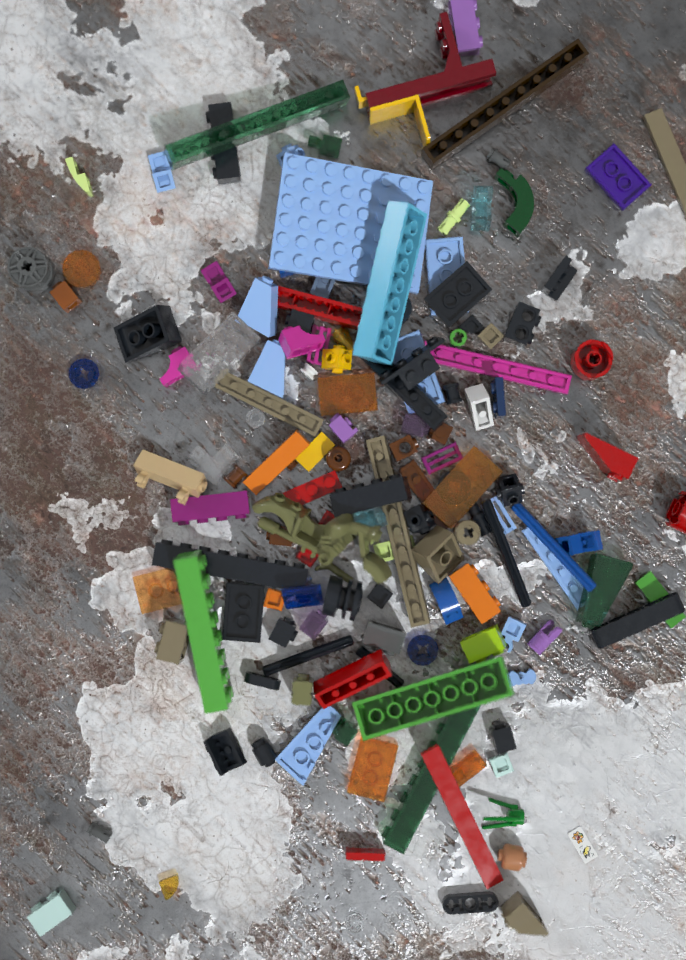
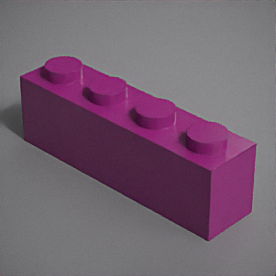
M248 491L199 496V498L189 497L185 505L178 503V499H170L172 522H178V526L189 525V521L197 520L198 524L209 522V518H216V521L228 520L227 516H235V519L247 518L246 514H251Z

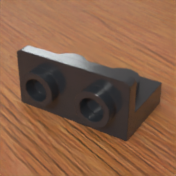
M568 256L563 258L541 290L542 293L554 301L559 299L578 271L570 265L572 259Z

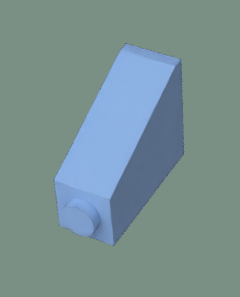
M263 276L254 279L236 319L269 338L277 333L278 285L273 283V279Z
M273 339L271 342L267 340L248 382L284 399L286 356L279 341Z

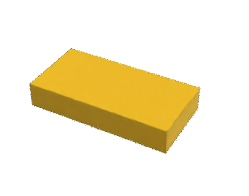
M321 432L295 459L310 472L335 444Z

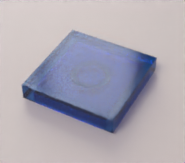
M321 584L282 589V597L286 609L324 604Z

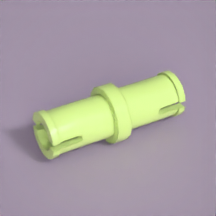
M461 198L453 210L447 213L448 216L437 229L447 236L452 227L460 222V217L470 207V204Z

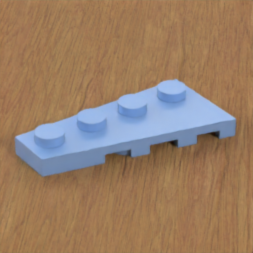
M332 705L325 709L321 708L275 758V761L302 786L305 784L307 777L341 717V714Z

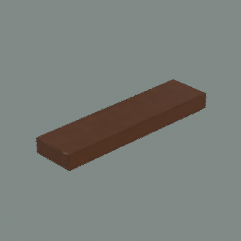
M414 459L398 469L402 477L407 476L409 487L420 503L427 504L428 508L433 512L436 526L439 525L448 529L457 522Z

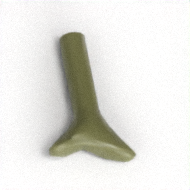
M332 562L329 565L319 564L315 568V571L330 570L338 577H343V580L347 583L350 579H354Z

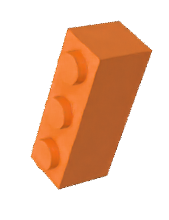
M465 563L450 573L448 577L475 617L483 624L501 612L499 609L501 604L495 596H490L488 593L490 588L484 580H479L477 577L479 572L473 564Z

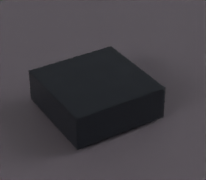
M377 583L366 598L383 609L393 593L380 583Z

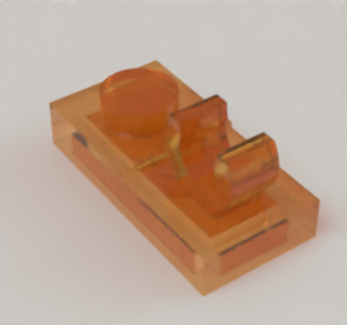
M474 749L453 765L450 770L458 786L461 787L484 769L487 764Z

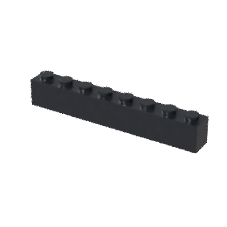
M165 539L155 544L152 560L153 566L175 569L174 559L178 554L202 550V555L205 554L207 558L206 574L209 573L210 576L305 592L309 570L305 568V564L294 563L293 566L286 565V561L277 559L273 563L268 562L266 557L256 556V559L248 558V554L237 553V556L229 555L230 551L218 549L217 553L210 551V547L199 546V549L191 548L192 544L180 543V546L173 545V541Z

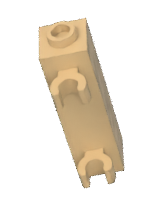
M146 450L141 451L134 463L138 474L135 478L138 487L144 489L148 479H152L177 489L179 492L176 498L180 504L185 505L189 495L199 498L201 492L203 493L207 488V480L204 473Z

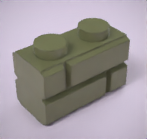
M298 673V676L294 677L291 702L293 705H311L313 678L309 677L310 674Z

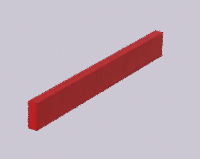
M436 744L421 752L420 754L484 886L486 889H489L502 882L504 879L439 745Z

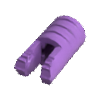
M549 620L527 643L539 656L563 630L560 627H555L550 632L554 626L552 620Z

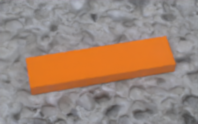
M296 430L243 480V483L257 495L310 445V442Z

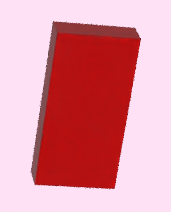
M346 847V859L385 861V849Z

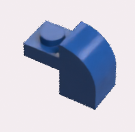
M599 530L555 538V541L569 555L603 549Z
M447 577L439 584L436 582L429 584L446 625L464 618L460 604Z

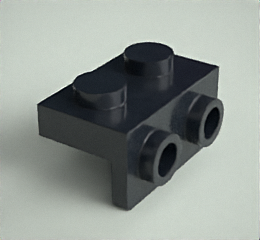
M230 727L213 734L204 741L206 751L209 753L214 767L220 776L247 763Z

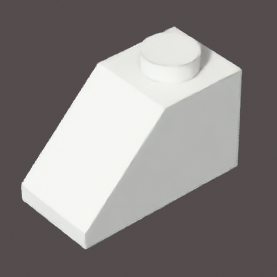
M483 383L465 388L466 401L475 430L478 431L494 426L490 398Z

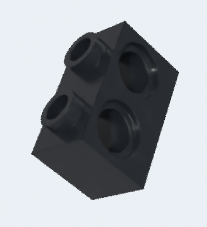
M519 301L503 340L522 348L527 344H531L534 337L532 333L534 326L538 327L542 317L539 316L541 310ZM525 312L529 313L531 321H525L522 314ZM516 330L523 331V339H519L516 337Z

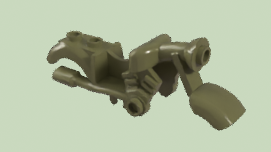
M281 493L266 496L252 505L255 513L271 512L278 515L285 522L288 531L265 516L258 520V527L272 535L277 534L288 541L301 545L302 553L306 549L311 550V558L318 554V560L322 565H329L356 536H359L363 569L377 583L386 582L391 577L392 572L385 560L378 554L369 551V544L372 545L374 541L378 542L383 533L380 531L381 526L371 527L354 522L353 516L349 513L339 515L325 525L317 524L310 519L311 509H305L300 503L292 501Z

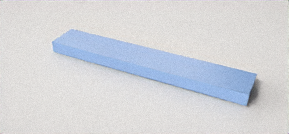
M528 527L521 530L585 623L590 625L604 615L589 592Z

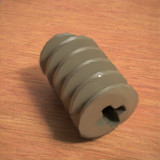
M460 521L455 525L453 534L458 543L473 545L480 537V528L474 521ZM464 529H469V530H470V531L468 532L469 536H464V534H465Z

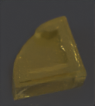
M178 874L159 881L165 900L170 899L176 892L179 885Z

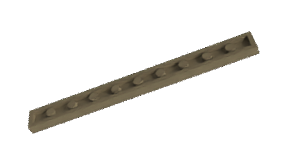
M383 435L366 440L375 479L382 478V481L390 480L389 476L395 475L386 436ZM402 501L384 505L382 510L410 626L412 628L430 624V616L416 559L411 551L413 546L406 518L403 514Z

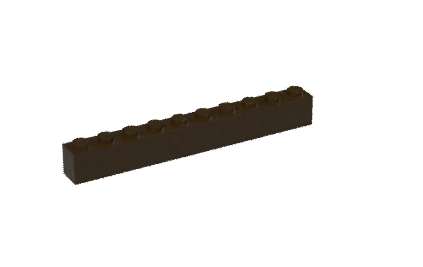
M576 39L423 147L421 152L422 158L431 170L435 169L585 63L589 52L581 41Z

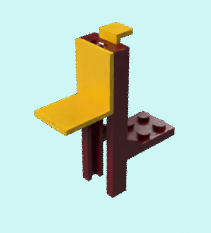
M447 12L439 13V19L436 22L437 29H435L436 40L441 43V58L446 61L444 72L366 93L365 97H361L359 86H354L358 108L365 107L370 124L414 113L423 147L430 143L431 138L422 106L491 88L493 83L490 77H494L497 74L493 59L462 66Z

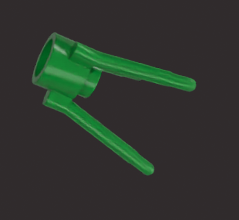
M489 798V802L511 810H507L506 817H483L484 821L507 822L483 825L482 829L508 826L517 827V825L524 824V810L518 809V805H511Z

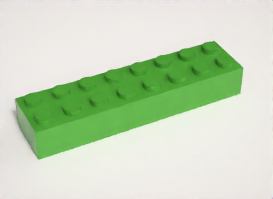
M202 550L180 553L174 559V566L204 712L208 714L228 710L230 703H232L234 692L232 685L229 686L228 684L230 672L229 668L225 667V649H221L223 638L221 630L217 629V623L219 622L218 613L213 610L215 598L214 593L209 590L211 578L210 574H206L205 570L207 558L205 554L202 555Z
M501 656L352 702L362 739L365 741L516 694L504 657Z

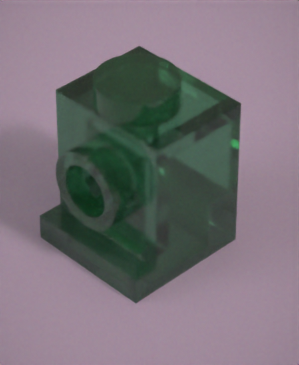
M342 716L332 733L336 740L348 747L358 733V727Z

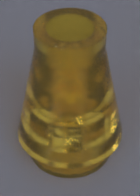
M342 326L331 334L332 340L337 345L345 346V350L353 352L354 344L348 329Z

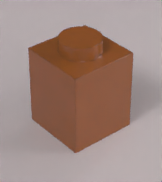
M65 280L56 283L52 287L53 290L50 291V294L66 313H69L82 303V300Z

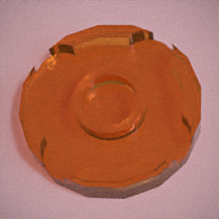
M77 250L70 253L62 266L66 281L80 289L94 285L100 278L101 266L99 260L89 251Z

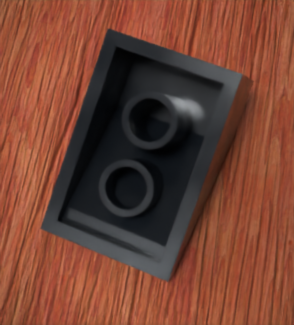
M155 305L113 327L125 363L163 351L182 342L170 306Z

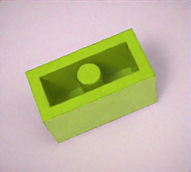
M497 624L467 636L460 641L469 663L475 662L476 664L485 661L486 657L491 654L494 657L504 652L503 649L507 646Z

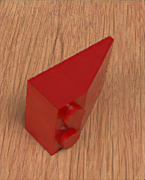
M586 432L578 435L577 440L599 469L607 474L606 478L614 482L629 479L639 458Z

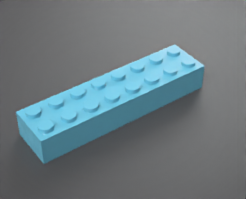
M388 201L352 354L371 362L391 366L427 219L425 212L410 203Z

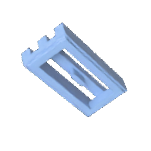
M497 496L491 498L492 502H496L500 511L502 512L505 519L510 525L509 528L506 526V524L504 523L503 519L501 518L500 514L494 506L500 524L504 529V534L506 535L510 533L512 530L516 529L517 527L513 523L512 519L510 518L509 514L505 510L500 500L497 499Z

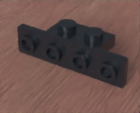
M432 337L426 342V346L412 351V356L406 360L405 358L399 360L395 364V368L382 372L379 375L380 378L376 381L378 384L384 385L398 375L405 388L410 390L440 369L430 352L444 343V338Z

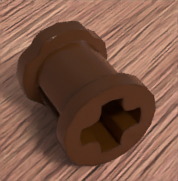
M235 464L234 469L227 476H224L223 479L236 489V485L241 479L248 475Z

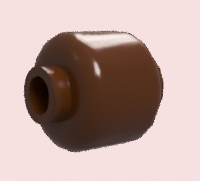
M337 446L329 450L326 462L330 469L340 472L349 467L351 456L347 449Z

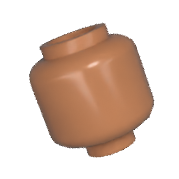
M506 843L502 849L498 850L497 861L501 862L503 869L520 871L522 867L525 868L527 852H524L522 846Z

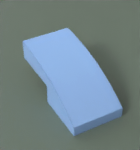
M167 151L148 155L157 193L175 189V181Z

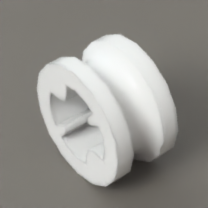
M305 362L304 368L299 370L313 381V376L318 375V372Z

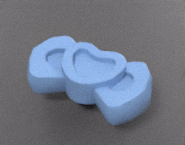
M531 668L526 672L519 671L517 673L514 670L509 671L513 686L516 684H534L536 681L535 671Z

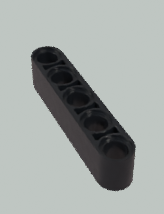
M673 592L595 626L590 630V633L597 648L600 649L675 617L686 610L678 592Z

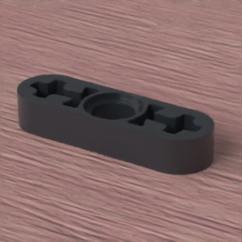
M491 891L457 893L444 896L442 906L443 910L450 915L493 912L498 908L499 900L496 894ZM479 897H481V901H482V902H481V905H482V907H479V905H480V904H479V900H478ZM488 897H491L492 900L495 901L491 903V906H488L486 902H483L488 901ZM468 898H473L476 904L474 907L468 908L465 906V901ZM458 899H461V904L463 908H460L459 904H456L459 903ZM449 900H453V903H455L451 909L446 905L449 904Z

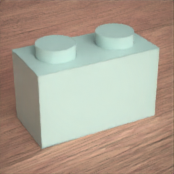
M64 889L59 892L55 890L46 897L47 901L43 904L38 902L30 909L32 912L27 918L40 937L75 911L76 906Z

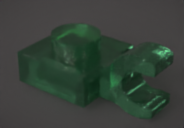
M324 134L322 140L310 135L308 146L320 149V155L338 159L342 138Z

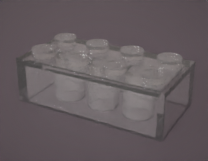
M232 312L180 363L177 370L206 396L258 344L261 338Z

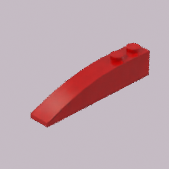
M278 286V308L291 312L294 309L314 315L317 320L358 330L362 316L361 307Z

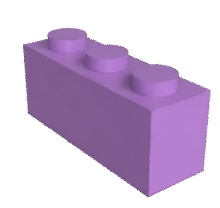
M448 0L451 27L459 56L479 55L480 48L483 47L482 35L479 36L478 34L480 19L475 14V11H477V0Z

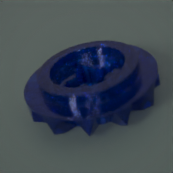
M85 358L76 360L69 369L71 383L80 389L92 388L100 376L98 366L93 361ZM81 367L85 371H90L87 374L88 381L84 377H79L82 374Z
M418 635L412 638L408 644V656L417 665H429L438 655L437 643L428 635ZM417 644L422 647L429 644L426 648L429 656L423 653L416 656L419 652Z

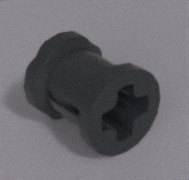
M459 382L442 386L446 393L447 405L463 401L458 390Z

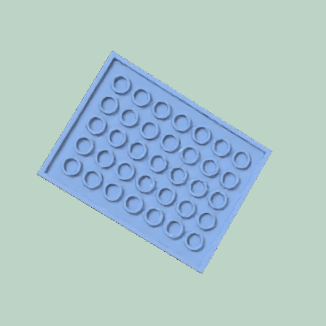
M284 153L268 269L368 286L388 201L407 202L427 214L409 293L418 294L433 181Z

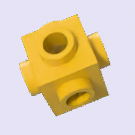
M334 345L333 349L322 350L321 368L332 370L331 373L343 374L344 370H351L352 351L345 350V346Z

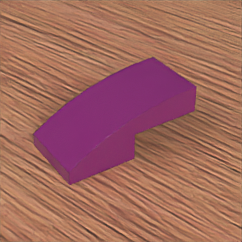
M217 261L200 270L220 303L237 294Z

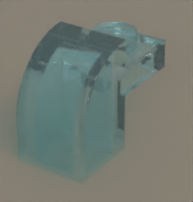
M493 186L473 187L470 204V231L490 230Z
M381 507L354 517V522L371 527L376 525L384 527L388 525L386 515Z

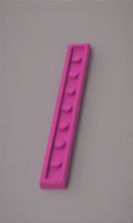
M440 345L430 352L439 365L494 378L503 377V380L566 395L569 391L572 375L445 345Z

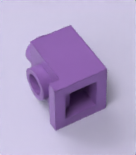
M338 413L329 420L331 422L329 424L330 429L343 444L358 432L357 428L352 430L353 424L347 417L342 418Z

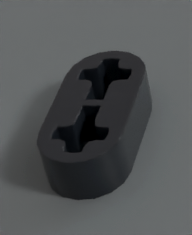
M246 671L244 682L272 690H279L281 684L280 679Z

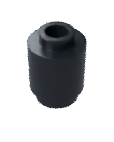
M265 737L251 744L252 752L260 766L265 765L267 768L276 762L275 758H277V755Z

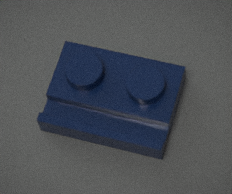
M495 377L492 383H490V391L493 394L494 401L492 402V413L495 414L496 419L506 416L503 377Z

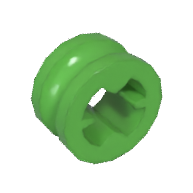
M462 329L453 330L449 336V341L454 347H461L467 340V335ZM455 333L463 336L461 343L453 340Z

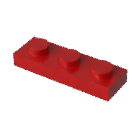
M332 471L284 492L283 495L294 502L305 505L343 487L336 471Z

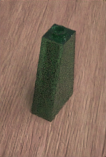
M598 553L591 554L586 574L597 586L591 592H588L583 587L575 622L582 623L581 627L593 629V626H601L634 563Z

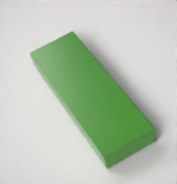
M648 571L634 582L649 602L668 595V592L651 571ZM681 613L664 622L669 628H673L686 616L684 613Z

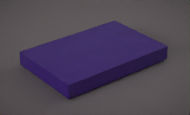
M615 143L584 169L621 211L626 209L652 185Z

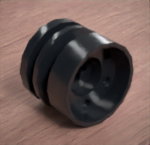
M330 575L322 615L334 617L337 609H340L341 619H345L346 611L351 612L349 620L354 621L361 606L363 596L362 582L357 581L356 589H352V579L349 580L347 587H343V577Z

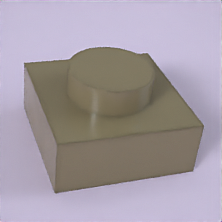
M492 323L477 336L489 350L504 337Z

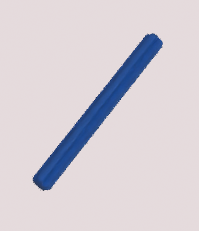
M521 503L514 504L511 507L512 511L588 592L596 588V583Z

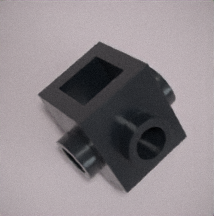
M516 473L498 477V488L495 491L497 499L502 501L503 506L522 503V495L525 494V491Z
M418 504L403 512L407 527L412 534L420 533V535H424L431 531V527L436 525L434 521L435 516L427 504Z

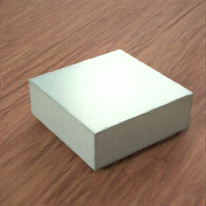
M507 752L488 758L496 778L514 771Z

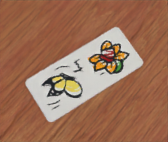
M581 827L568 833L570 840L585 864L598 856Z

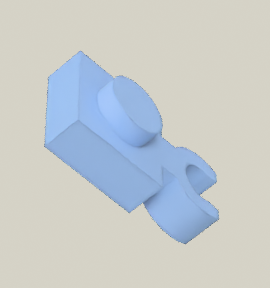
M512 616L508 617L501 632L502 635L506 636L504 640L509 645L507 651L509 653L513 649L512 641L519 642L527 625Z

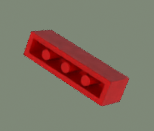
M379 649L314 681V696L321 707L325 709L391 677L390 662L382 649Z

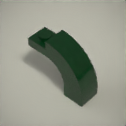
M500 168L494 179L511 193L515 202L514 212L505 221L503 226L518 238L528 225L533 214V192L529 183L521 174L515 180L510 171Z

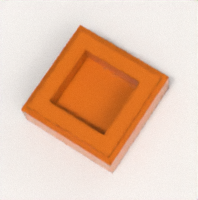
M268 587L263 606L282 611L287 592Z

